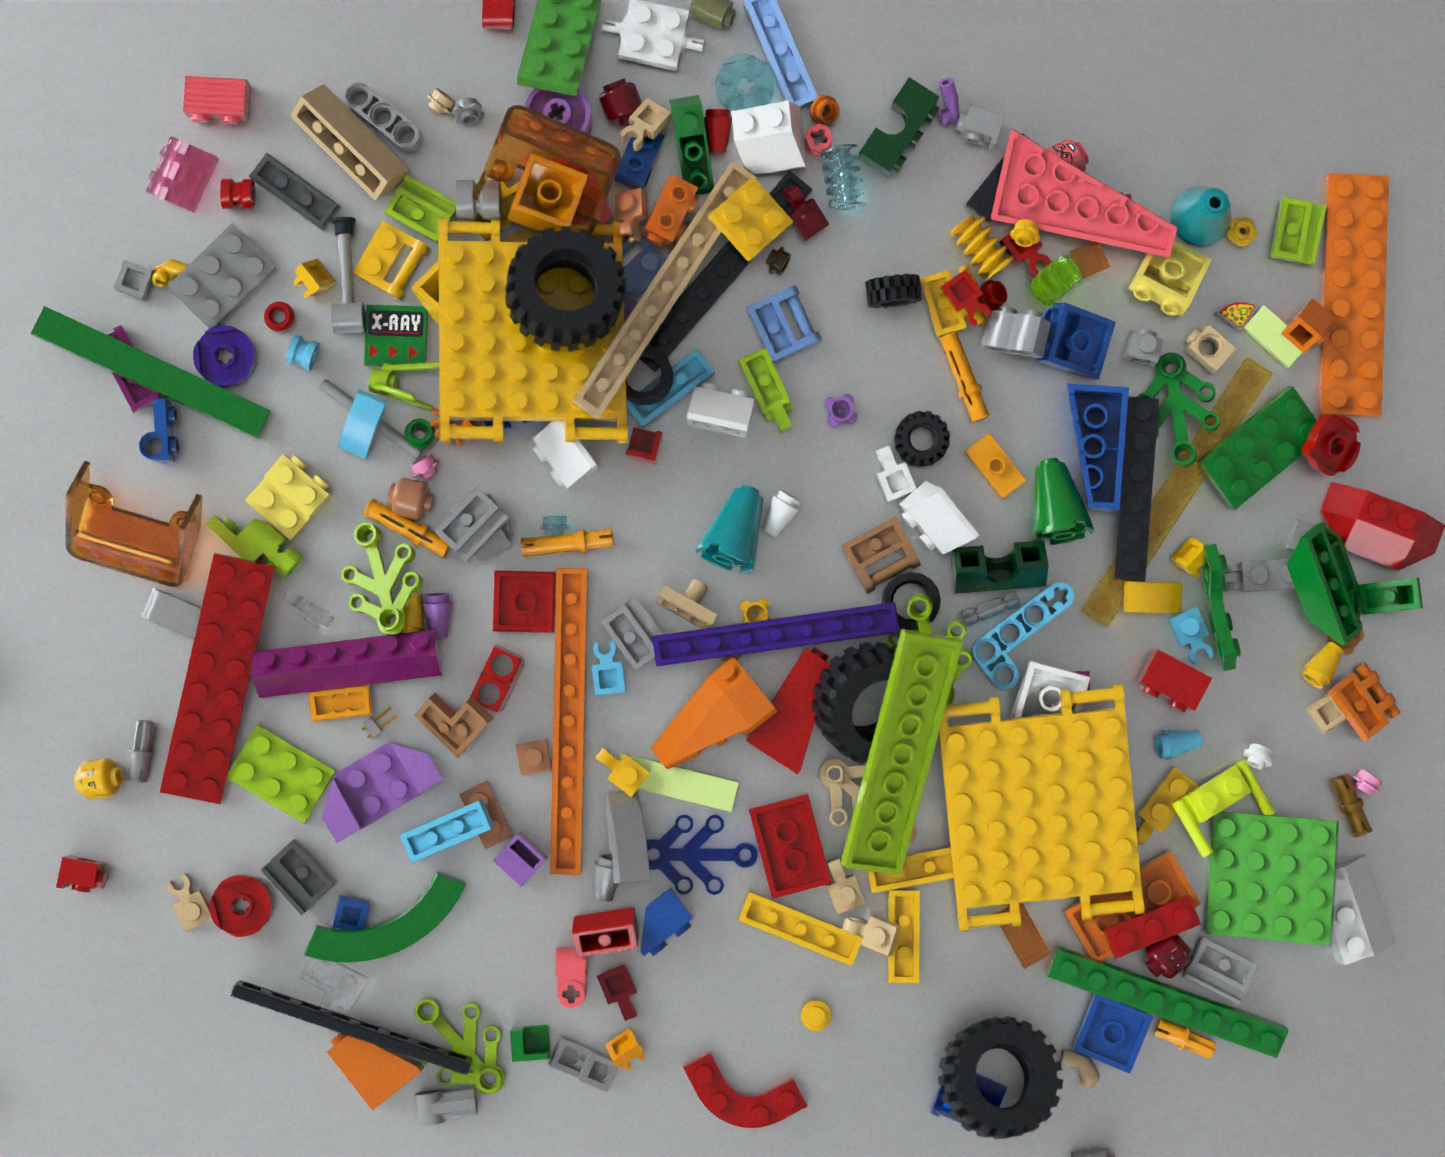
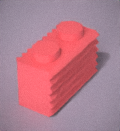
M185 76L183 112L187 117L191 118L192 122L209 123L210 119H221L223 124L239 125L241 120L248 121L251 85L247 79Z

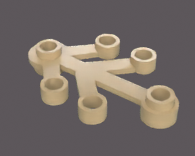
M835 758L829 759L821 765L819 778L822 784L830 790L831 812L829 813V820L834 826H843L848 819L846 811L842 808V789L852 796L854 814L860 787L851 778L863 777L866 765L847 766L842 760ZM832 768H837L840 771V777L836 780H832L829 777V771ZM837 811L842 812L844 815V819L840 823H836L832 819L833 814ZM915 826L913 827L909 844L913 843L916 839L917 830Z

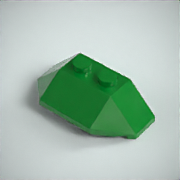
M1317 523L1300 538L1287 563V568L1306 619L1338 644L1347 645L1363 630L1362 621H1360L1361 598L1359 585L1341 535L1327 527L1325 523Z

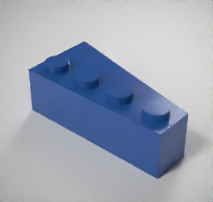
M1067 383L1088 511L1119 513L1129 387Z

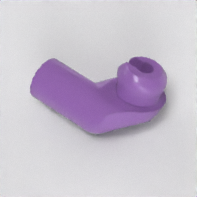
M944 78L940 80L939 88L946 108L938 112V117L943 125H948L951 122L955 123L959 118V100L953 79Z

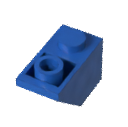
M671 887L646 906L640 949L643 956L649 952L652 956L656 955L667 946L665 940L672 934L679 937L692 926L689 921L693 919V915Z

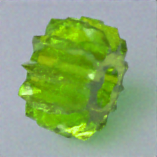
M1064 255L1052 261L1032 279L1030 288L1034 291L1033 294L1037 299L1041 300L1044 305H1051L1074 288L1081 281L1083 273L1074 260H1071L1068 255Z

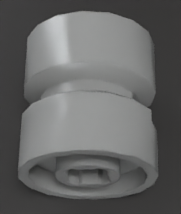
M457 180V219L475 220L478 214H481L483 219L501 220V181L486 180L482 181L480 186H477L474 180Z

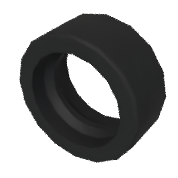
M648 344L639 359L650 358L656 361L662 371L661 380L654 389L647 392H638L632 389L626 380V399L637 405H651L661 401L669 393L673 385L674 372L668 357L659 348Z
M909 572L898 575L888 583L883 592L882 604L892 603L894 594L901 586L909 583L918 584L924 588L933 603V609L929 618L930 622L934 621L940 610L941 598L937 586L930 578L920 573ZM897 613L900 629L911 631L919 629L916 620L905 619Z

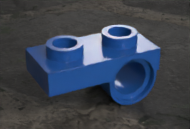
M659 133L654 140L646 135L644 145L638 151L633 150V142L636 138H630L615 172L614 181L633 189L642 188L645 190L665 135Z
M166 399L153 400L155 432H148L141 437L139 450L144 457L161 463L175 462V455L179 454L178 438L173 435V424H177L176 407L172 406V403ZM160 439L162 450L158 454L152 455L149 450L152 441Z

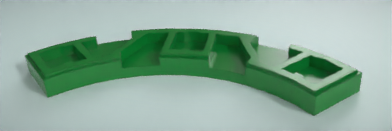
M436 871L425 892L409 910L400 916L364 930L334 929L315 925L305 948L304 956L332 962H361L399 952L422 939L441 923L458 901L466 883Z

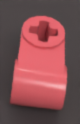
M556 948L557 996L559 1002L567 1008L578 1007L586 996L588 956L587 958L585 956L577 957L575 948ZM569 985H574L575 991H580V995L576 996L573 1002L569 1001V996H564L563 993L569 989Z

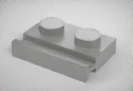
M476 487L434 532L468 563L510 518Z
M636 596L600 621L635 671L655 658L652 636L663 635V633Z
M1201 937L1182 976L1240 1005L1241 998L1244 992L1246 993L1259 965Z

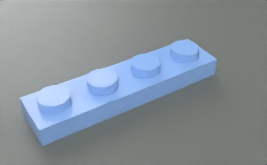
M743 0L785 101H790L800 106V108L812 104L818 95L777 0Z

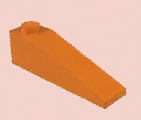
M732 656L706 678L653 744L651 750L668 770L700 755L704 748L715 743L718 746L727 743V738L742 732L745 735L755 730L775 714L777 710Z

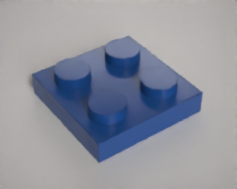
M1094 994L1072 1049L1130 1074L1153 1016L1128 1005Z

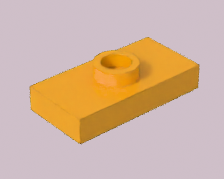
M990 433L964 452L1001 500L1026 481Z
M370 684L308 692L311 722L374 715Z

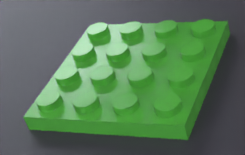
M1222 811L1214 815L1206 934L1331 946L1339 821Z

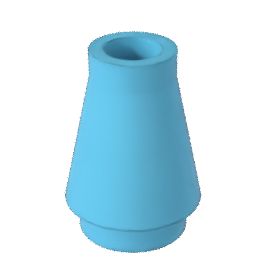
M1162 730L1161 734H1157L1154 737V745L1158 757L1161 759L1166 758L1167 760L1201 748L1203 744L1199 730Z

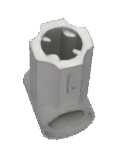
M475 1088L447 1092L429 1090L415 1094L419 1126L436 1125L446 1122L447 1119L478 1115V1101Z

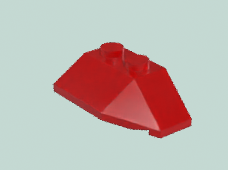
M1330 482L1320 509L1329 528L1341 535L1347 552L1396 571L1435 554L1445 528L1444 524L1423 511L1368 490Z

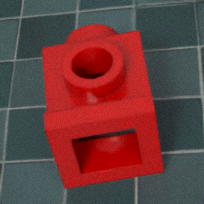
M71 855L62 857L56 888L62 889L72 884L71 889L89 893L91 888L103 889L108 876V871L104 870L106 862Z

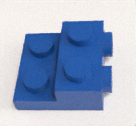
M1066 302L1053 303V306L1046 310L1043 317L1051 322L1043 358H1037L1036 361L1059 370L1074 372L1092 380H1099L1116 322Z

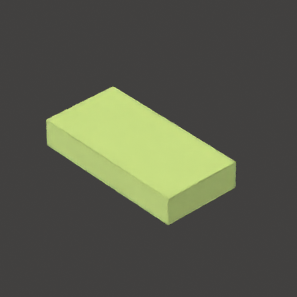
M1265 305L1261 306L1242 328L1286 368H1289L1303 353L1281 334L1287 325Z

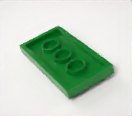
M1288 386L1197 460V463L1229 508L1236 510L1303 455L1302 446L1307 441L1309 432L1317 420L1295 388Z

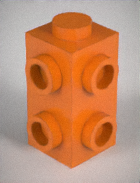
M673 174L669 175L641 232L647 236L646 240L658 247H663V245L669 246L673 240L679 241L686 228V225L682 223L686 212L692 214L699 200L698 197L694 196L698 189L697 186Z

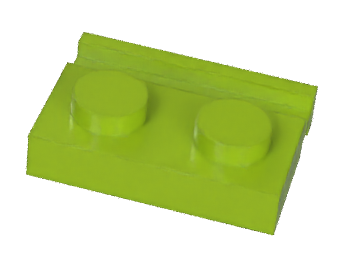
M405 175L403 182L396 190L384 213L438 244V218H448V221H451L456 212V202L414 178Z
M1282 197L1269 257L1295 263H1304L1309 266L1315 265L1327 205H1318L1309 201Z

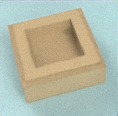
M1329 693L1305 708L1323 734L1346 720V717Z

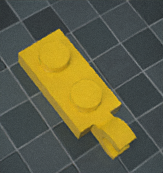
M1172 766L1136 813L1142 819V822L1136 828L1138 844L1143 845L1154 829L1159 833H1163L1177 815L1172 803L1199 786L1175 766Z

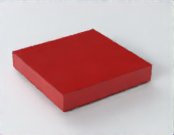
M494 570L493 632L554 633L556 572Z

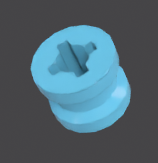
M295 335L287 352L286 363L291 365L297 363L302 365L303 369L311 371L318 357L320 343L314 340L307 342L304 341L302 336Z

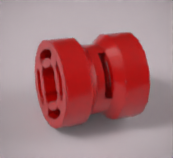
M233 179L221 180L220 202L222 209H233L236 204L243 209H254L256 201L254 179H243L237 183Z

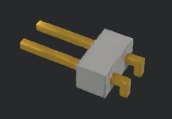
M391 707L376 718L370 717L363 723L365 726L361 730L363 731L367 728L370 732L366 736L367 738L378 736L383 732L381 728L397 717V715H394L380 727L375 722L390 711Z

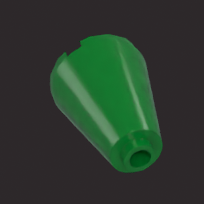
M1058 458L1042 460L1040 462L1041 465L1035 469L1033 540L1050 539L1051 545H1058L1085 538L1084 532L1087 530L1092 534L1094 532L1093 523L1066 463L1059 462Z

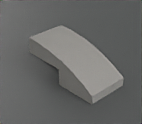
M560 1036L548 1062L550 1067L575 1076L579 1081L606 1092L618 1069L611 1058L563 1036Z

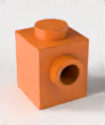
M1312 298L1293 317L1281 334L1300 351L1305 353L1315 342L1320 345L1331 334L1332 331L1328 327L1335 317Z

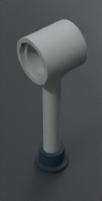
M336 217L331 219V223L335 225V235L338 236L342 302L331 305L332 328L334 334L365 332L366 315L364 303L354 302L350 237L353 235V224L356 223V219L353 217Z

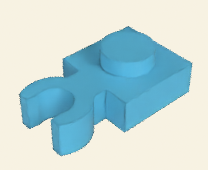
M1198 607L1167 619L1179 647L1188 644L1190 648L1188 658L1192 664L1199 663L1196 658V652L1199 649L1204 650L1207 658L1213 657L1212 648L1202 641V638L1208 636L1209 632Z
M610 641L611 649L607 654L600 653L598 643L593 645V652L600 660V664L591 665L595 696L626 692L622 661L613 662V657L617 650L614 641Z

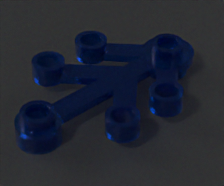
M686 814L678 816L675 825L660 840L649 839L646 841L647 852L655 848L660 853L659 858L656 860H651L648 857L649 869H660L675 884L676 891L683 895L692 891L693 881L688 876H682L669 861H682L705 884L706 890L710 894L716 895L723 890V880L718 876H713L700 861H735L738 866L747 868L754 865L758 857L756 848L747 842L738 844L736 848H700L714 833H719L724 827L722 817L716 814L709 816L706 820V825L682 848L669 847L682 833H688L692 830L693 819ZM687 818L690 821V827L685 830L681 829L678 825L680 819ZM712 818H717L721 822V826L716 830L709 827V821ZM748 849L751 852L750 859L742 860L739 857L740 851ZM682 879L690 883V887L686 891H682L678 887V883ZM713 879L720 882L721 886L717 891H712L708 886L709 882Z

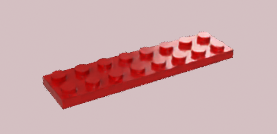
M219 553L213 554L160 787L161 793L221 804L251 674L252 653L256 652L275 566Z

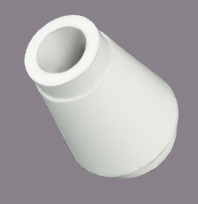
M782 490L779 491L777 496L773 495L762 529L778 537L780 532L784 530L800 511L798 507L801 501Z

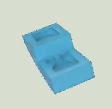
M359 389L347 416L338 447L366 459L370 453L376 430L381 424L387 401Z

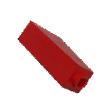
M813 647L811 651L806 648L804 649L771 700L777 712L755 730L751 731L745 740L796 774L801 770L815 723L814 717L816 714L812 711V701L817 699V697L813 694L814 686L816 683H821L822 679L819 675L823 668L828 670L831 666L827 662L829 656L816 647Z

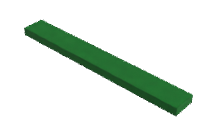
M46 306L43 307L31 331V335L256 439L270 414V410Z

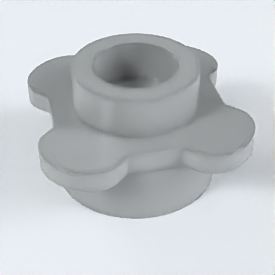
M475 98L458 100L452 109L453 115H456L454 118L455 123L469 125L484 117V113L480 111L482 105Z

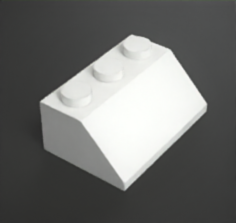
M1366 855L1336 865L1331 948L1336 962L1347 965L1374 956L1395 944Z

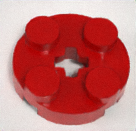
M1322 414L1310 430L1307 441L1302 446V454L1308 459L1310 466L1319 473L1334 476L1339 471L1345 472L1352 467L1360 452L1361 442H1357L1356 432L1360 433L1359 427L1349 417L1339 414ZM1333 440L1334 444L1336 445L1334 450L1331 449V443Z
M235 875L225 879L217 886L210 900V914L218 928L235 937H246L258 932L269 922L273 910L272 896L267 886L259 878L249 875ZM238 897H242L244 901L249 902L246 914H241L240 910H234L233 905L238 903Z

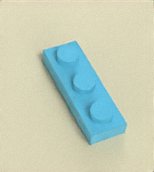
M697 348L672 366L674 372L673 385L669 393L661 401L651 405H637L628 400L626 401L627 409L642 428L693 391L695 386L698 387L715 374ZM661 375L639 392H647L654 389L659 384Z
M483 799L399 836L411 863L488 831L495 826Z

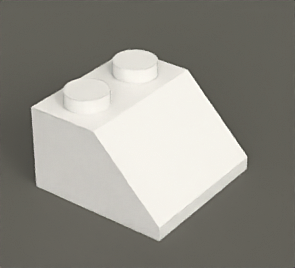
M783 101L731 111L734 141L747 171L754 176L807 167L800 106L790 101Z
M702 383L701 387L695 386L687 414V425L746 438L754 405V399L749 398L750 393L732 389L731 394L720 392L719 386Z
M564 421L550 422L533 437L537 444L532 448L542 463L546 460L549 461L554 469L550 472V475L559 488L565 485L568 490H571L599 470L580 440H575L574 443H565Z
M928 481L921 484L899 503L900 507L904 510V513L901 514L902 518L912 529L917 526L923 534L920 540L930 551L935 549L945 554L979 536L945 491Z

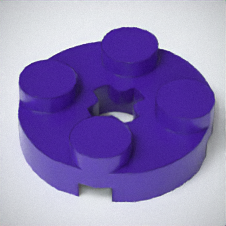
M219 325L208 329L200 340L197 341L193 350V361L196 370L205 380L220 387H231L240 384L251 376L256 362V351L252 341L244 332L233 326ZM223 348H227V351L233 354V357L229 359L227 364H223L222 360H217V355L222 354Z

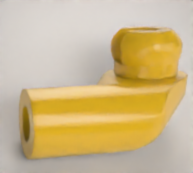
M170 259L156 266L151 280L154 285L164 287L168 282L174 280L188 264Z

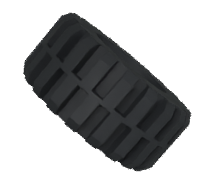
M562 226L561 231L555 232L553 227L544 229L542 237H539L536 233L530 236L527 245L521 244L516 250L515 258L511 259L505 287L506 307L510 309L509 316L514 324H520L519 331L525 337H528L530 334L533 335V343L541 347L544 342L551 344L550 350L560 351L561 346H568V351H577L579 344L582 343L586 348L595 344L597 337L603 339L609 333L610 327L614 326L618 319L626 289L623 265L620 261H615L617 253L612 247L606 249L604 247L605 240L598 235L594 239L589 237L588 230L580 228L579 233L572 232L571 226ZM555 268L573 269L584 275L594 289L593 300L588 305L577 310L568 311L554 308L547 304L538 294L536 289L537 279L543 273Z
M864 642L859 644V649H855L853 646L844 649L843 656L839 658L835 655L830 660L832 665L828 670L823 668L819 675L822 679L821 683H816L813 694L817 699L812 701V711L816 714L814 720L817 727L822 731L821 734L843 756L849 757L853 762L859 764L867 763L877 722L866 726H856L853 724L852 711L856 699L864 689L874 683L889 680L897 648L895 646L890 647L886 643L877 642L874 646L870 642Z
M994 1017L974 1023L970 1027L961 1030L955 1035L956 1039L948 1043L945 1048L947 1055L941 1058L939 1068L943 1069V1075L938 1076V1086H944L945 1094L941 1095L943 1103H949L952 1108L949 1114L953 1119H960L962 1121L961 1126L967 1131L974 1130L977 1136L984 1138L1005 1139L1034 1131L1039 1128V1123L1047 1121L1052 1115L1050 1109L1057 1107L1060 1100L1056 1092L1063 1088V1079H1057V1071H1061L1062 1066L1061 1061H1054L1052 1054H1055L1057 1051L1053 1044L1046 1045L1044 1042L1046 1035L1041 1030L1033 1031L1032 1024L1026 1021L1017 1022L1013 1017ZM999 1048L1008 1051L1018 1060L1023 1070L1024 1088L1021 1097L1014 1105L1006 1108H999L990 1104L982 1096L977 1086L976 1067L978 1061L985 1052L991 1049Z

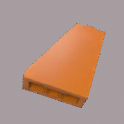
M342 1033L330 1041L333 1047L327 1051L328 1055L372 1111L425 1068L421 1062L405 1054Z

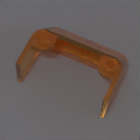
M514 105L510 107L500 125L472 198L478 200L487 177L504 182L513 177L516 168L524 171L529 156L532 153L588 175L575 214L588 219L585 230L589 231L588 236L591 237L600 220L621 161L619 150L611 143L525 106Z
M84 461L65 494L66 549L68 553L78 560L166 586L177 587L181 585L187 574L201 528L202 495L196 494L189 510L173 513L170 522L167 523L113 507V496L103 486L90 483V462Z

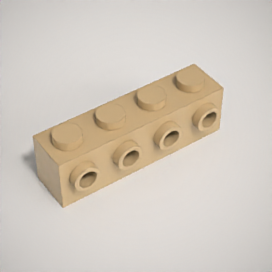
M324 84L301 96L290 115L375 201L396 189L409 170Z

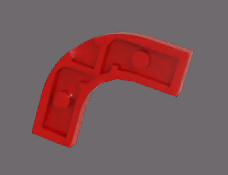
M711 1052L683 1066L704 1106L717 1118L734 1126L744 1128L766 1127L807 1107V1103L793 1077L766 1092L749 1095L742 1094L731 1088L724 1079Z

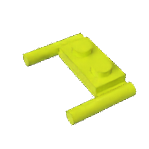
M1246 759L1240 760L1227 770L1172 803L1202 857L1210 855L1213 850L1198 824L1205 822L1249 793L1252 794L1264 815L1276 813L1252 769L1246 763Z

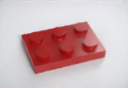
M808 794L749 809L772 899L831 884Z

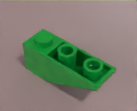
M695 95L671 99L669 102L682 179L698 187L695 195L710 193L714 187L700 97Z

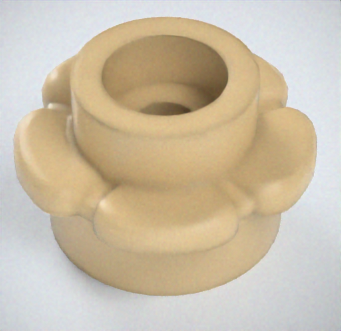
M436 88L432 95H427L431 100L428 105L435 112L442 116L445 112L452 113V108L456 102L448 94Z

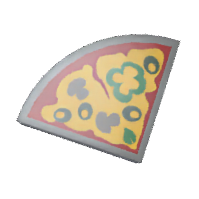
M1236 300L1222 306L1216 311L1215 315L1237 331H1241L1258 305L1246 300Z

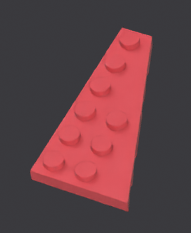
M1011 128L990 219L1015 224L1023 219L1031 220L1038 224L1039 230L1170 258L1177 226Z

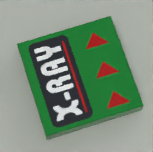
M366 305L364 365L382 367L384 363L391 365L426 363L428 311L424 306Z

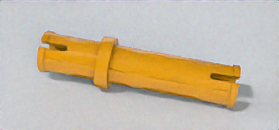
M958 332L942 336L939 340L942 343L960 389L958 395L960 399H964L971 422L975 423L990 417L980 392L983 389L981 384L976 382Z
M373 498L364 510V516L413 541L414 546H422L436 553L441 558H445L451 548L439 535L429 530L430 526L426 524L420 525L411 519L395 515L392 509ZM384 515H386V516H388V517L394 519L395 521H397V522L403 524L404 527L401 526V525H399V524H397V523H395V522H393L392 520H390V519L384 517ZM411 530H414V531H416L417 533H419V534H421V535H423V536L429 538L430 540H432V542H430V541H428L427 539H425V538H423V537H421V536L415 534V533L412 532Z
M612 528L586 532L584 529H578L577 533L521 538V545L523 546L521 547L522 556L526 557L580 550V553H587V549L614 547V541L612 540L613 532Z

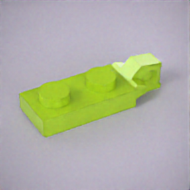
M764 347L738 359L762 415H765L767 422L774 419L780 433L791 429L792 425L786 414L792 411L791 401L767 348Z

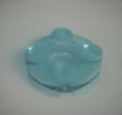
M738 54L724 62L715 79V91L721 105L726 109H730V114L731 111L768 105L772 102L776 82L769 64L751 54ZM741 78H746L748 82L753 81L754 86L750 87V92L745 93L737 88V85L741 84Z

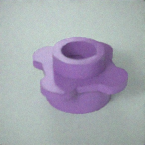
M844 394L843 397H828L825 400L824 405L829 412L828 423L831 426L836 427L839 423L848 422L851 424L856 421L857 413L854 412V398L852 395ZM842 407L844 412L839 413L838 408Z

